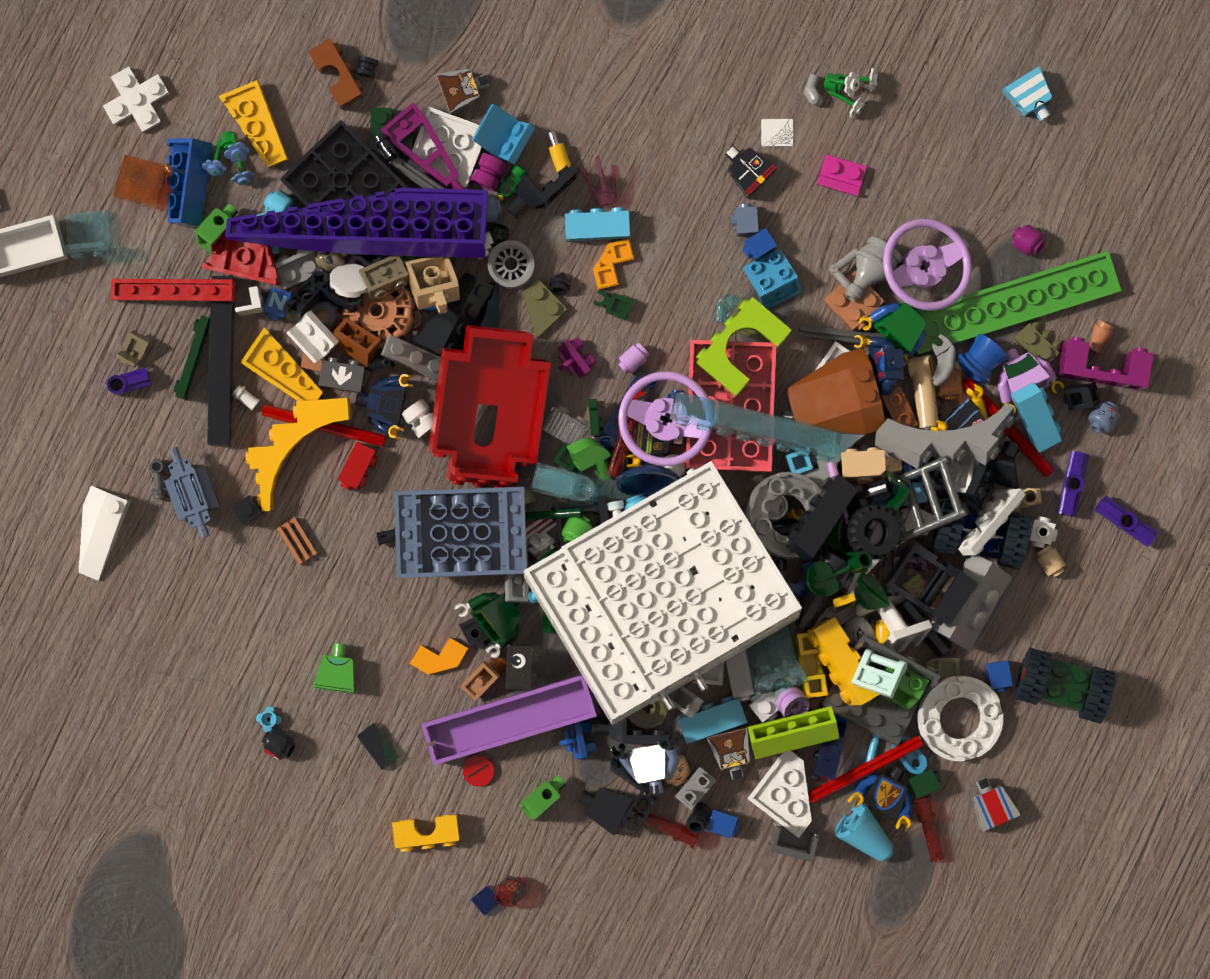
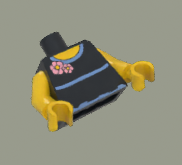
M974 384V392L968 388L966 392L972 398L964 400L944 421L936 420L938 428L931 427V431L966 428L988 419L982 399V387Z

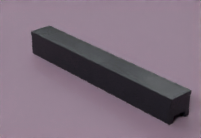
M233 275L211 276V279L235 280V277ZM211 302L207 444L211 446L231 447L235 302Z

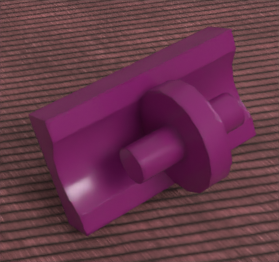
M579 338L571 341L567 339L558 347L562 354L558 358L563 363L559 370L567 369L570 374L576 372L580 379L591 370L590 368L596 363V360L590 354L583 358L580 356L578 351L584 345Z

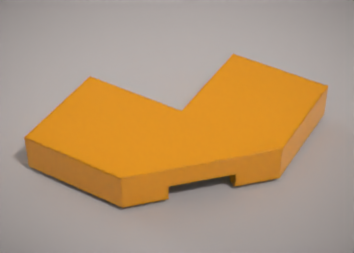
M629 238L608 243L593 268L598 290L618 286L619 283L614 265L634 260Z
M449 638L440 655L420 645L410 664L426 674L455 668L460 664L468 648L452 638Z

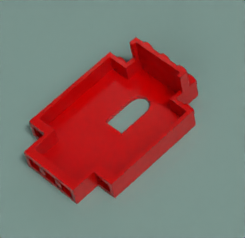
M467 325L463 350L442 348L428 449L436 457L446 458L449 455L446 477L452 484L464 485V482H469L476 487H485V484L493 485V488L512 487L513 482L518 483L519 474L515 471L516 462L520 466H530V463L537 464L551 362L546 359L531 358L534 337L532 333ZM478 404L498 406L494 437L492 442L486 446L477 445L474 441Z

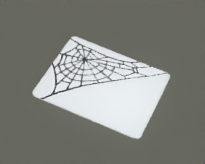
M762 119L761 145L763 147L793 146V119Z

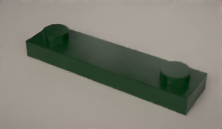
M201 315L200 320L196 319L193 331H195L192 345L181 379L176 381L173 392H176L175 397L187 399L210 327L209 317Z

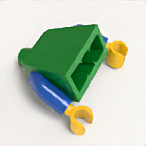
M891 303L875 310L870 314V317L862 316L859 318L858 323L864 320L869 322L868 325L863 327V330H869L871 323L874 322L873 326L884 337L890 338L896 345V349L903 350L904 366L908 364V357H911L923 345L926 321L919 315L923 310L914 308L907 303Z

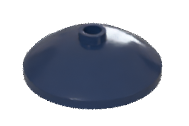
M644 463L634 466L619 475L617 478V488L630 496L642 494L643 497H649L679 480L680 477L666 467Z

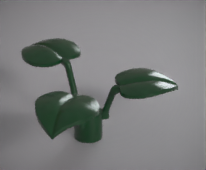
M842 515L827 536L826 542L831 550L840 551L841 555L853 557L849 559L847 567L833 573L831 566L826 562L817 561L813 563L807 572L808 588L818 596H831L839 588V583L835 577L850 570L854 573H860L856 580L859 585L854 590L858 604L867 610L887 608L890 604L881 584L874 576L865 574L872 565L870 554L859 551L852 552V547L846 544L849 540L844 538V533H847V529L844 528L846 522L844 515Z

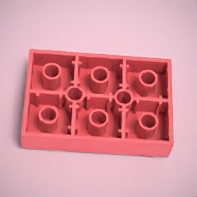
M691 340L689 378L702 387L711 402L713 427L703 449L692 459L686 461V470L692 468L696 470L712 461L717 471L772 473L777 347L768 342L728 341L726 347L728 360L750 379V382L735 397L696 363L699 360L696 358L699 352L704 347L708 349L712 342L710 340ZM689 388L688 414L705 422L702 403L695 392ZM687 437L686 452L696 444L699 438Z

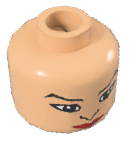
M678 755L680 761L673 774V779L665 780L666 783L678 786L688 781L691 770L683 755Z

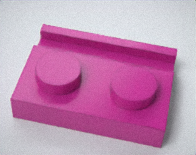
M825 155L817 185L858 197L867 166Z

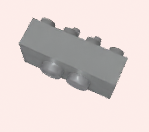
M972 555L971 558H967L964 562L963 573L978 582V585L951 625L948 626L943 623L940 626L932 621V629L968 651H971L991 626L1006 597L1012 576L994 563L978 555Z

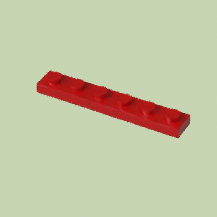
M111 279V300L235 302V280Z

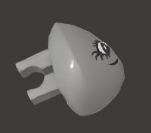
M864 615L849 618L843 626V630L850 640L848 645L853 646L863 635L876 638L875 631L872 628L875 620L871 619L869 623L864 619Z

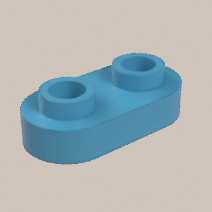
M902 736L899 743H904L910 739L906 736ZM919 749L899 759L904 767L913 774H920L927 767V760ZM918 759L919 765L913 767L912 760Z

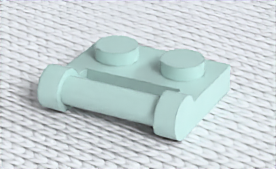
M866 649L851 683L893 699L901 677L906 672L907 662L901 660L898 662L875 654L873 650ZM874 662L895 670L891 674L871 667L869 663Z

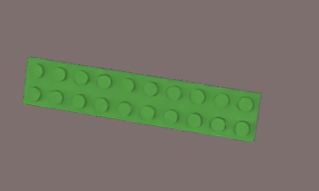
M1109 251L962 296L953 305L941 310H923L919 315L926 321V326L924 328L923 345L916 351L917 355L933 351L931 346L933 343L936 346H942L943 342L938 339L940 334L948 338L951 344L977 337L978 334L984 335L1121 292Z

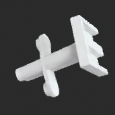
M900 594L897 597L894 595L887 596L890 606L875 609L890 632V636L883 646H891L898 652L904 651L911 641L915 647L919 646L932 629L930 621L927 620L908 627L894 606L907 599ZM860 605L855 607V613L859 617L875 611L864 609Z

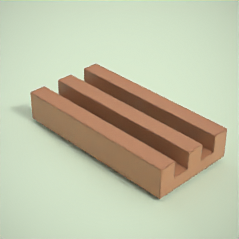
M296 517L277 528L299 565L318 554ZM292 524L296 526L300 535L304 539L305 543L311 551L310 554H307L303 545L301 544L295 532L291 528ZM287 528L304 556L302 559L293 547L284 529Z

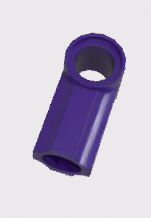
M146 367L121 375H113L107 381L108 390L116 396H122L127 392L151 386ZM116 380L123 382V387L119 391H115L112 388V384Z

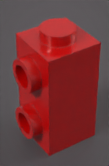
M356 441L337 479L342 482L340 486L351 492L353 488L359 490L360 486L364 487L369 478L366 475L369 468L373 469L378 460L376 456L377 451Z

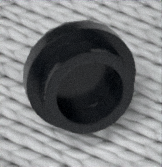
M494 223L489 228L488 232L493 239L494 246L509 238L510 234L508 233L509 228L507 226Z
M564 272L555 275L550 280V290L557 295L567 294V291L570 290L571 282Z

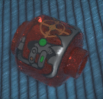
M506 876L496 885L494 897L502 907L513 908L525 898L526 884L520 877Z

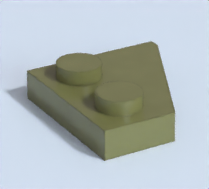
M539 279L523 292L535 335L539 338L567 311V308Z

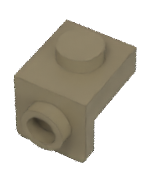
M132 330L123 349L116 358L121 360L126 366L136 367L142 362L152 340Z

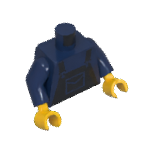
M413 375L391 376L377 381L375 386H371L369 395L357 393L355 405L367 407L365 416L368 417L369 423L379 433L388 435L396 440L401 439L396 434L399 430L404 431L399 426L407 392L406 387H413L407 381L408 378H413Z

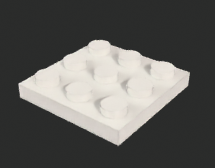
M428 107L425 117L428 119L458 171L459 177L457 180L467 189L482 149L481 146L472 141L479 125ZM421 125L412 152L422 160H425L437 149L424 126ZM441 156L430 164L432 168L445 178L451 174ZM411 159L408 160V163L416 167L418 170H420L424 174L430 175L420 166L414 163Z

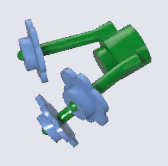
M224 132L221 134V140L216 141L217 149L214 161L206 160V163L202 164V168L214 176L224 175L227 167L219 161L221 149H223L227 159H231V162H237L240 172L231 178V182L246 185L255 177V173H251V171L244 172L242 161L247 159L249 148L245 147L243 142H238V136L235 132Z

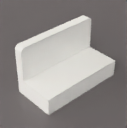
M257 286L249 288L252 305L235 308L238 315L245 316L264 312L265 305L262 290Z

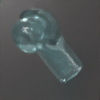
M727 294L717 301L715 322H725L726 311L738 303V298L735 295Z

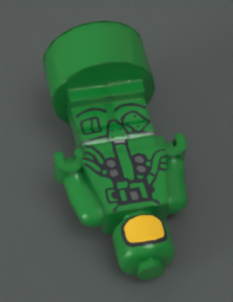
M516 164L511 168V174L507 180L502 178L497 188L501 193L496 196V199L500 198V202L505 200V196L511 198L517 191L516 186L520 182V178L523 175L527 177L529 174Z

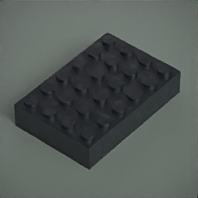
M342 120L331 128L280 178L281 182L306 207H308L307 204L341 198L350 200L358 195L367 197L375 195V192L384 191V193L395 192V189L408 188ZM353 254L365 267L390 256Z

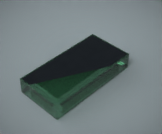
M375 723L357 735L381 770L399 758Z

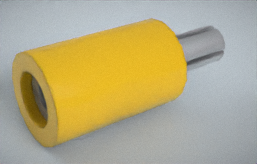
M552 131V134L551 132L548 133L552 144L549 151L555 169L559 173L566 165L570 167L571 163L564 143L559 144L555 131Z

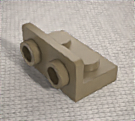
M392 255L359 270L370 299L382 298L387 292L394 289L400 290L409 283V274L399 256Z

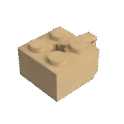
M429 256L405 262L406 270L409 274V286L418 310L436 306L438 313L443 314L447 313L448 302L460 300L458 280L449 257Z
M877 447L868 448L867 451L848 449L845 452H841L843 478L853 486L868 485L886 479L885 472L887 470L893 474L902 472L901 459L885 456V451Z

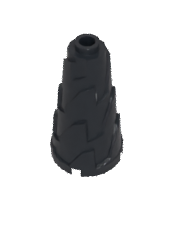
M821 545L814 560V563L817 561L828 563L833 573L847 567L850 558L846 555H841L839 551L831 550L829 547L824 551L825 546ZM848 570L836 576L839 588L836 593L828 597L814 594L807 584L799 601L802 609L799 612L800 616L797 619L796 625L806 630L808 627L812 628L854 572Z

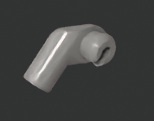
M810 74L804 94L811 105L820 106L823 103V97L816 89L820 77Z

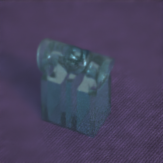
M537 463L531 487L532 493L582 504H590L597 499L599 495L598 486L589 477L543 463Z
M788 625L749 647L755 670L754 688L756 696L772 693L781 688L808 683L807 677L798 662Z

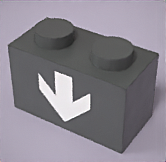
M328 357V361L322 360L318 386L362 393L366 368L361 366L362 363L349 361V364L340 363L341 359Z

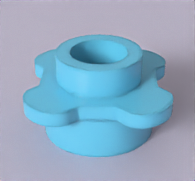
M271 706L266 707L262 714H257L256 721L260 722L265 732H270L273 726L280 724L282 721L281 717L276 715L274 708Z

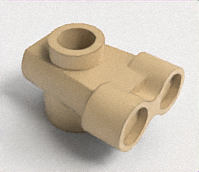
M1040 488L1021 489L1025 496L1020 501V506L1011 513L1020 512L1022 508L1042 504ZM1028 494L1035 496L1032 502L1027 501L1026 497Z

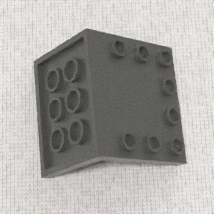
M863 635L852 646L861 658L865 650L870 649L880 656L898 662L900 660L907 662L908 669L929 680L922 696L933 688L940 678L933 668L928 666L922 667L917 664L914 658L898 654L895 648L879 644V641L872 636ZM874 662L869 663V666L879 670L885 667ZM832 682L827 692L828 695L825 696L821 707L832 706L834 714L897 747L921 698L909 710L902 708L881 695L876 696L863 705H848V703L846 704L840 696L841 690L838 685Z

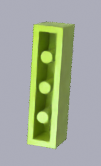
M832 706L748 727L755 759L839 739L837 722Z

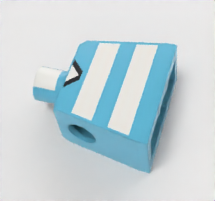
M1039 66L1002 90L1003 94L1023 116H1027L1034 111L1039 121H1042L1051 115L1044 104L1052 99V95Z

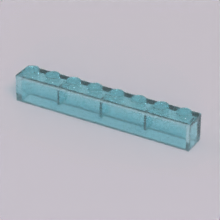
M684 392L675 393L670 419L676 420V424L688 427L689 424L696 425V429L709 432V429L717 431L716 434L729 437V434L737 436L736 439L749 442V439L757 441L756 444L769 447V444L777 446V450L789 452V449L797 451L796 454L799 456L809 457L810 454L816 456V460L824 462L837 458L842 435L840 432Z

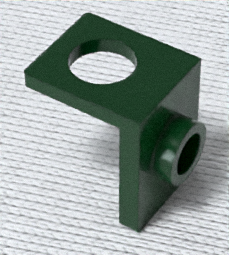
M887 470L885 474L889 481L900 486L888 502L890 509L896 513L900 506L907 502L912 489L908 482Z

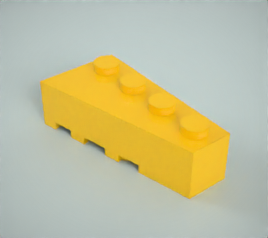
M835 617L827 618L807 630L810 635L808 636L810 643L813 647H817L820 653V661L824 666L828 667L831 672L829 674L830 679L835 685H838L841 690L840 696L846 704L863 705L880 695L851 683L861 657L853 647L850 648L848 646L850 640Z

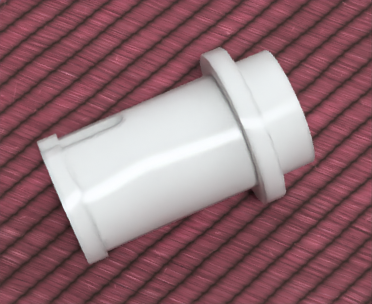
M239 385L232 395L235 397V400L238 399L252 411L260 400L248 392L245 386Z

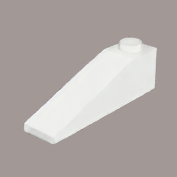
M94 486L90 487L83 504L79 573L95 580H100L131 501Z

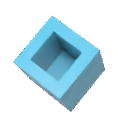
M807 449L785 456L789 472L801 474L813 469Z

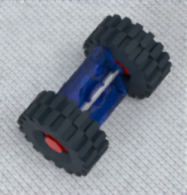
M944 498L941 504L943 516L954 512L951 500ZM961 502L962 508L966 509V503ZM967 512L966 516L936 528L933 536L932 550L954 555L969 531L977 527L975 522L978 517L971 516ZM1010 513L1008 520L1000 525L996 530L995 536L986 542L983 546L984 549L978 555L996 558L998 565L1019 570L1027 551L1031 517Z

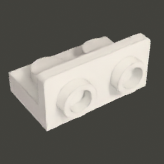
M311 310L305 313L300 321L287 332V335L315 364L326 357L339 342Z

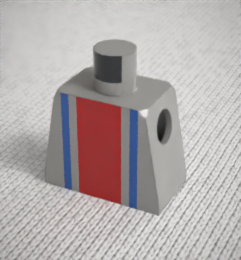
M988 777L976 781L980 793L972 796L981 831L984 832L1020 816L1019 811L1001 785L992 788Z

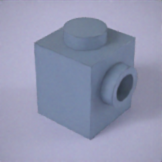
M746 203L740 204L739 208H735V214H731L732 227L736 226V236L755 235L759 232L757 206L752 207V204Z

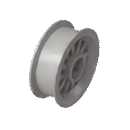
M513 240L501 242L492 249L488 257L489 274L493 281L503 288H520L533 276L535 269L533 255L529 248L521 242ZM506 250H510V255H509V256H508ZM513 250L518 251L515 256H513ZM502 252L504 253L505 258H503L502 256H500V254H501ZM522 253L524 256L518 259L519 255ZM510 259L517 262V267L514 270H508L505 267V263ZM495 266H503V267H501V268H499V269L496 270V267H495ZM520 267H527L526 271L520 269ZM502 271H505L502 276L498 274ZM517 272H520L523 275L519 278ZM507 274H509V280L504 279ZM512 274H514L517 279L512 280Z

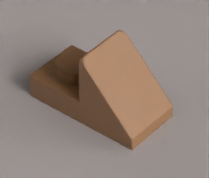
M484 661L460 687L476 701L500 675Z

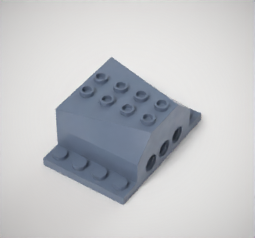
M524 487L394 491L397 578L524 574V570L527 569Z

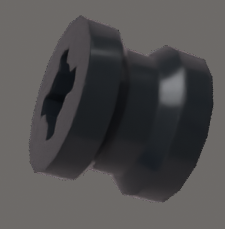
M358 56L359 64L355 68L354 73L367 78H375L376 73L374 70L378 66L379 61L366 56Z

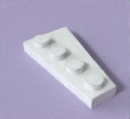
M1021 489L994 491L992 494L994 500L987 502L985 506L986 513L977 518L975 522L977 527L969 531L958 550L962 555H977L982 552L983 546L995 536L996 530L1000 525L1004 524L1008 520L1010 513L1020 506V501L1025 496Z

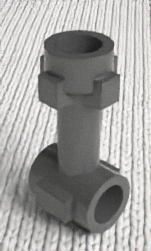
M154 459L149 465V470L154 472L155 489L151 490V495L154 496V499L167 498L166 494H168L167 488L163 486L162 474L166 469V464L160 459Z

